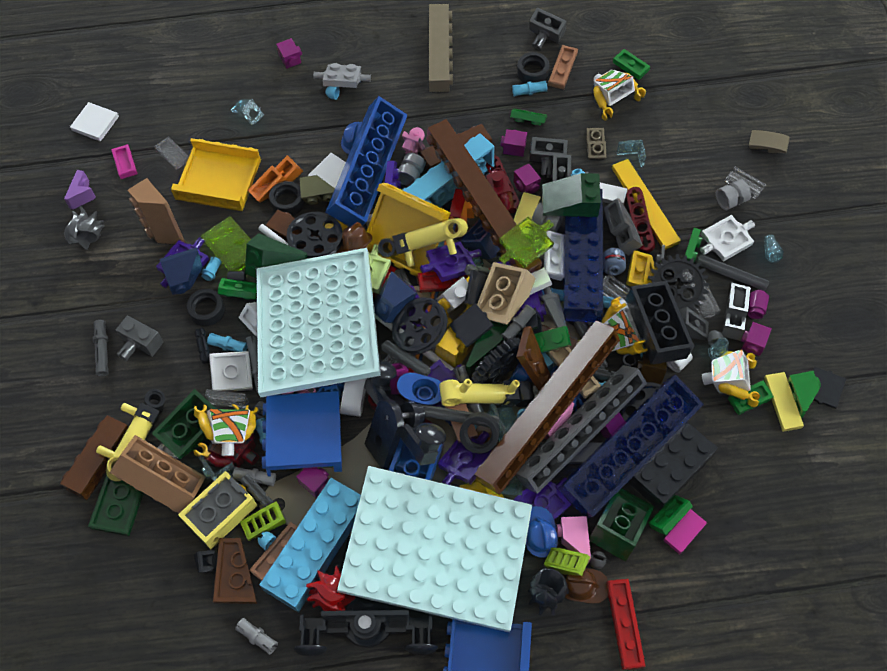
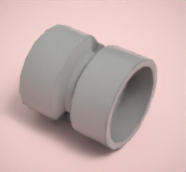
M407 153L399 167L398 180H401V184L410 186L417 178H420V173L423 172L426 165L425 160L415 153Z
M742 179L716 190L717 202L724 210H729L751 198L750 188Z
M539 203L532 216L531 225L539 228L544 226L546 231L557 232L563 216H543L542 203Z

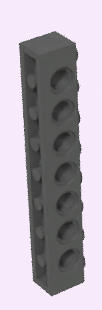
M623 365L526 460L516 473V477L524 488L538 494L647 384L638 368Z

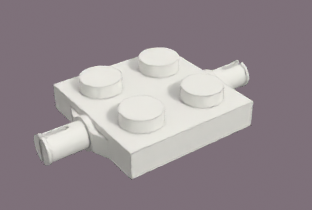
M730 215L703 230L701 236L708 245L700 248L701 253L705 255L710 251H714L724 262L747 249L754 243V240L748 234V230L755 227L754 222L750 220L742 225Z

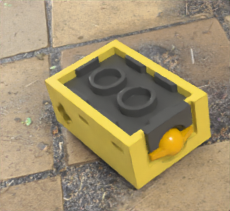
M225 471L178 515L212 549L219 543V538H224L257 507V504L253 497L247 493L246 487L236 482Z

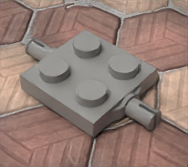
M328 64L325 72H314L313 74L314 79H323V86L357 88L358 83L361 81L371 82V75L361 74V66L354 64Z

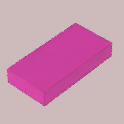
M128 144L111 149L120 179L138 174Z
M690 509L663 541L677 553L681 554L707 522Z

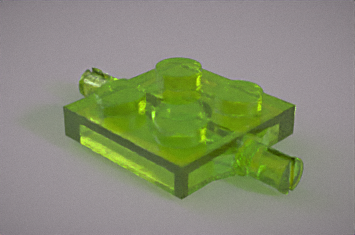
M529 216L500 237L499 242L507 250L504 255L499 257L500 261L505 264L511 258H514L524 268L529 266L553 247L554 242L546 233V231L554 226L553 223L548 220L540 226L534 223Z

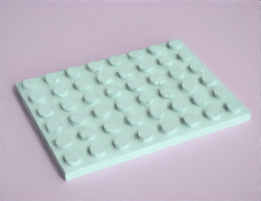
M367 248L257 268L258 394L260 397L381 376L369 252Z
M368 466L337 592L510 632L532 505Z

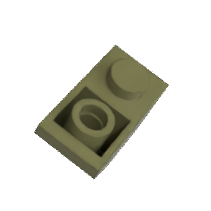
M318 175L300 178L301 198L306 204L315 205L322 201L330 202L335 190L333 186Z

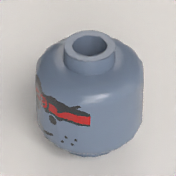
M610 248L603 252V271L608 275H619L626 269L625 253L618 248Z

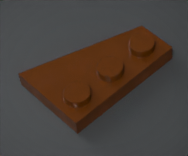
M531 326L523 328L516 357L538 391H540L551 378L533 330Z
M219 538L213 596L214 603L257 604L241 538Z

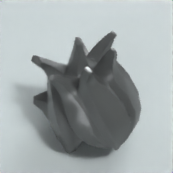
M80 206L81 214L78 215L75 211H72L73 219L65 227L64 235L69 244L79 243L88 250L90 243L99 239L101 236L100 232L105 225H101L104 223L103 220L96 221L97 211L88 217L83 207Z

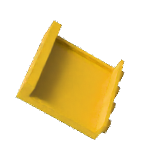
M191 138L190 141L193 148L179 183L173 184L171 188L175 200L243 211L249 195L247 190L253 184L261 161L258 149Z
M380 183L377 191L381 193L366 231L373 238L366 248L371 253L374 244L378 245L382 239L393 238L392 236L447 221L451 212L391 184ZM389 243L388 249L392 251V245ZM439 243L411 251L415 263L411 267L407 266L404 253L391 257H384L380 253L378 255L382 258L390 259L394 266L402 269L405 268L410 271V274L417 276L418 273H422L420 266L430 263L426 257V251L437 248Z

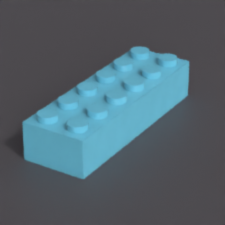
M480 133L470 138L464 146L482 173L486 174L488 172L486 163L494 167V145ZM441 161L437 166L430 168L421 178H417L409 187L402 190L441 207L453 198L457 187L453 181V176L451 173H447L444 163Z
M330 478L259 584L263 591L299 613L310 596L309 591L314 589L307 588L306 584L320 580L317 570L325 573L352 531L361 495Z

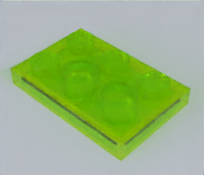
M231 216L201 235L205 244L229 271H240L245 267L246 244L251 239Z

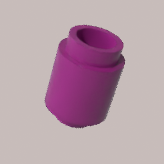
M755 290L750 293L748 316L750 318L762 319L766 314L769 295L765 291Z

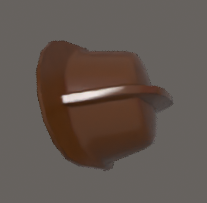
M356 222L353 226L344 229L342 245L336 253L366 248L373 237L370 233L366 232L360 222Z
M585 568L582 576L562 574L567 581L570 592L565 597L569 600L593 604L604 601L608 596L606 584L608 579L601 571Z

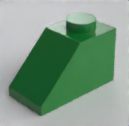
M814 371L790 375L788 378V383L801 418L804 417L821 388L820 380L815 376Z

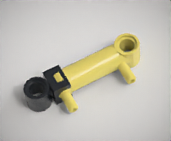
M461 218L449 219L392 236L393 238L382 239L378 244V251L384 257L404 253L407 266L411 267L415 265L411 251L446 241L449 254H456L457 251L453 239L464 236L468 226L466 221ZM455 223L458 225L457 233L453 230V225ZM389 243L392 245V251L388 249Z
M465 379L463 383H459L457 380H446L439 384L441 403L447 407L456 406L460 403L499 404L500 407H513L514 405L517 407H527L535 398L530 381L519 382L518 380L503 381L501 384L472 383L470 379Z
M153 389L148 391L144 398V404L140 403L138 409L126 403L122 404L121 410L133 415L134 419L115 452L101 445L98 446L96 453L109 458L106 473L112 481H121L111 474L110 471L135 435L145 440L149 431L155 425L159 413L163 410L165 395L160 390ZM157 400L159 404L153 405L149 401Z

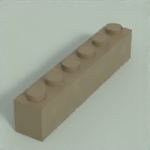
M429 4V92H450L449 85H453V74H449L450 71H453V61H449V59H453L452 48H449V46H452V36H449V33H452V23H449V21H452V11H449V4Z

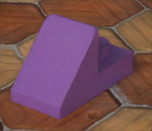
M81 170L76 171L64 198L70 209H75L96 198L92 189L89 188V180L86 174Z

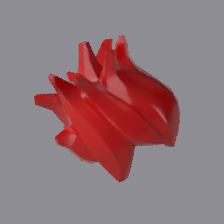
M338 566L335 567L334 575L324 574L317 570L320 581L306 584L307 588H314L309 591V594L312 595L307 598V601H316L312 605L313 608L321 606L324 611H345L344 606L351 603L356 597L337 592L341 577Z

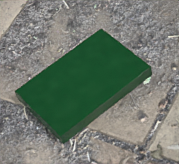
M106 474L88 527L93 530L130 536L144 493L136 490L123 480L112 481Z

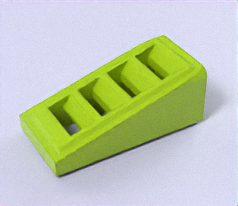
M277 501L240 521L248 541L262 535V532L273 530L287 523ZM272 512L275 513L277 519L273 520L271 516ZM266 515L270 522L268 524L265 523V520L263 518ZM255 520H260L262 525L261 528H258V525ZM251 522L255 529V531L252 533L248 526V524Z
M551 548L544 565L548 569H554L561 574L582 576L590 556L566 549Z

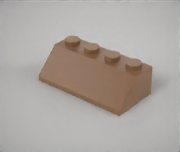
M147 178L128 189L131 196L129 201L135 208L134 211L140 218L139 221L150 239L153 237L157 243L176 244L178 240L186 243L168 202Z
M136 435L129 442L110 471L116 478L125 481L136 490L142 491L155 501H159L172 511L178 513L193 501L206 476Z

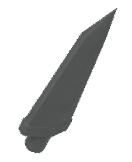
M550 286L544 288L545 295H542L541 299L557 328L567 326L559 295L552 293Z

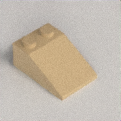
M493 262L477 305L482 312L487 313V318L490 321L508 325L529 297L536 278L527 269Z

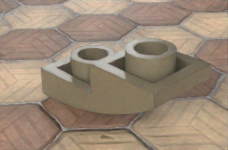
M587 128L588 159H606L604 128Z
M752 130L749 148L768 149L769 153H787L790 137L775 132Z

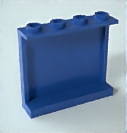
M339 391L266 396V403H263V416L266 415V421H262L263 433H266V438H262V449L266 451V456H262V468L266 469L267 475L271 476V470L333 466L334 472H342Z
M452 619V622L448 621L447 635H451L450 644H446L445 657L449 658L448 667L444 666L443 671H529L532 623L512 624L511 631L505 632Z

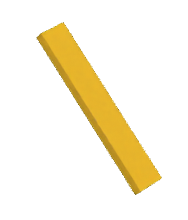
M626 159L613 164L612 170L622 186L627 188V191L632 187H639L642 190L652 233L661 247L665 245L666 250L680 244V238L630 161ZM634 193L633 198L635 200V203H639L637 199V193ZM638 208V211L642 215L644 210L642 208Z

